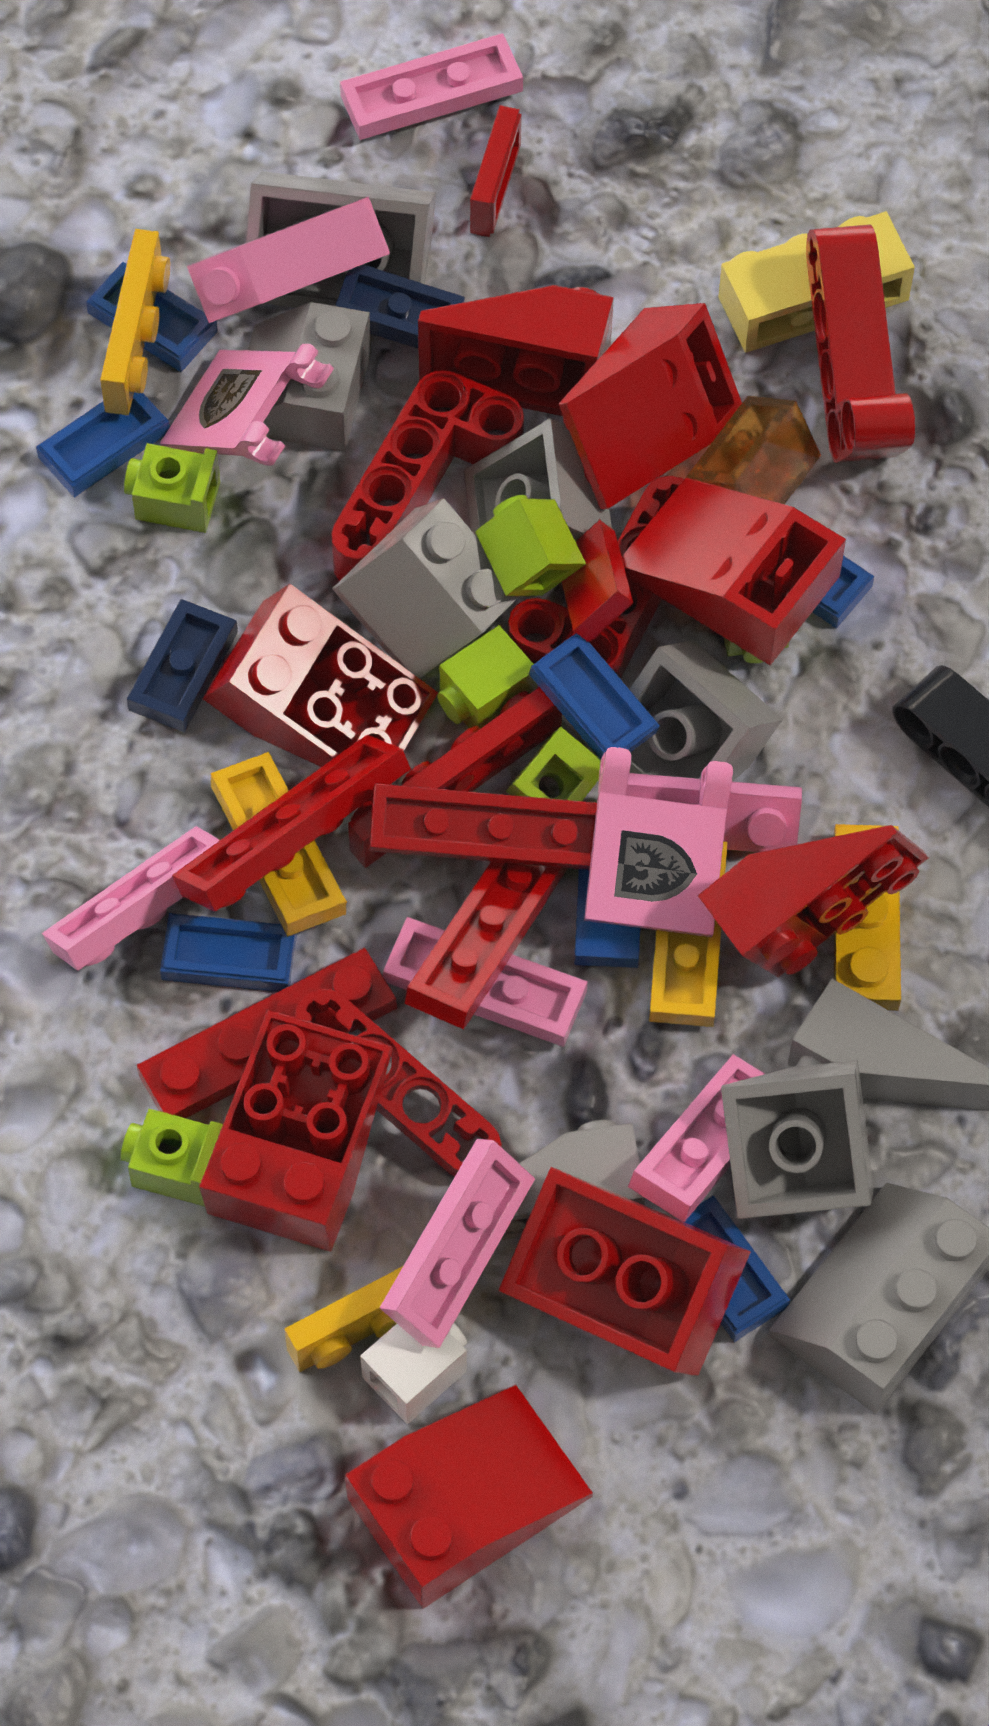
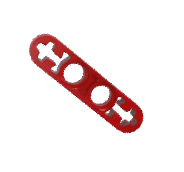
M320 988L308 992L300 999L295 1008V1018L311 1022L312 1017L308 1012L313 1008L316 1012L323 1013L328 1008L336 1011L334 1026L337 1030L350 1034L352 1027H356L362 1032L357 1036L392 1046L391 1067L388 1074L385 1075L376 1110L450 1175L455 1177L463 1164L457 1158L460 1145L447 1132L440 1144L431 1137L443 1129L451 1112H454L461 1118L455 1122L452 1130L464 1140L470 1141L477 1135L485 1140H494L499 1146H502L499 1133L489 1121L343 995L331 989ZM421 1089L434 1094L440 1105V1112L435 1119L427 1123H418L408 1118L404 1113L402 1103L405 1096L411 1091Z

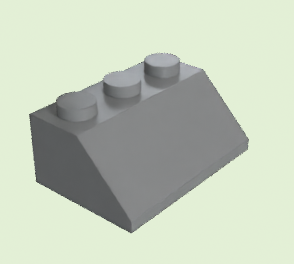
M261 171L251 182L246 243L369 196L390 254L363 265L425 284L431 251L436 192ZM347 271L263 304L297 308L309 302L335 306Z
M886 1183L872 1200L871 1205L864 1210L772 1325L768 1335L873 1413L877 1414L988 1272L989 1227L947 1197Z

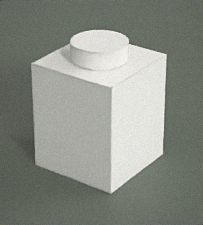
M453 1323L440 1348L422 1346L402 1327L396 1324L360 1356L362 1378L408 1424L467 1372V1350L464 1348L467 1340L458 1326Z

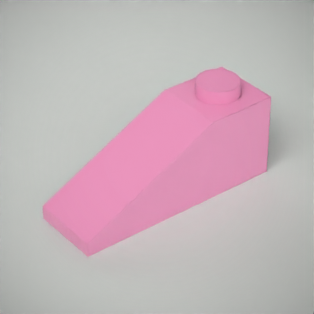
M368 196L191 264L187 268L207 320L211 323L390 254V251Z

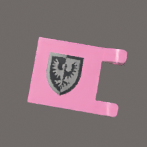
M311 344L300 345L296 352L219 350L159 444L196 453H204L205 448L217 450V453L220 455L244 456L260 464L272 466L285 445L281 441H273L266 437L269 428L263 422L290 379L313 388H322L334 368L331 364H322L315 360L318 350Z
M608 748L600 761L598 801L584 921L712 937L715 919L697 895L720 877L726 812L733 776L732 765L727 762L711 761L703 769L700 780V805L626 796L632 755L629 750L624 748Z

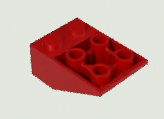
M705 303L644 308L559 403L564 424L571 434L584 467L585 477L591 484L600 509H609L717 441L744 409Z
M685 478L623 554L622 560L626 576L771 666L840 577L846 539L795 507Z
M288 584L261 603L202 699L251 735L322 767L365 735L400 747L404 751L439 692L292 584Z
M887 825L749 854L697 896L739 953L779 978L784 973L787 975L794 974L810 964L818 954L816 947L835 932L841 935L858 926L868 915L867 907L884 893H897L912 883L919 874L917 867L929 857L920 847L894 826Z
M267 1009L199 1185L207 1214L332 1252L355 1189L390 1061L392 1046Z

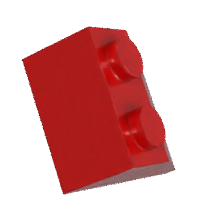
M551 285L423 310L420 312L418 319L419 381L433 371L446 370L509 395L518 401L524 409L563 416L559 403L611 346L614 297L601 295L592 289L584 287L572 289Z
M550 1167L498 1291L673 1372L699 1376L751 1251L562 1170Z
M517 1385L400 1438L345 1474L348 1501L422 1609L593 1497V1492Z

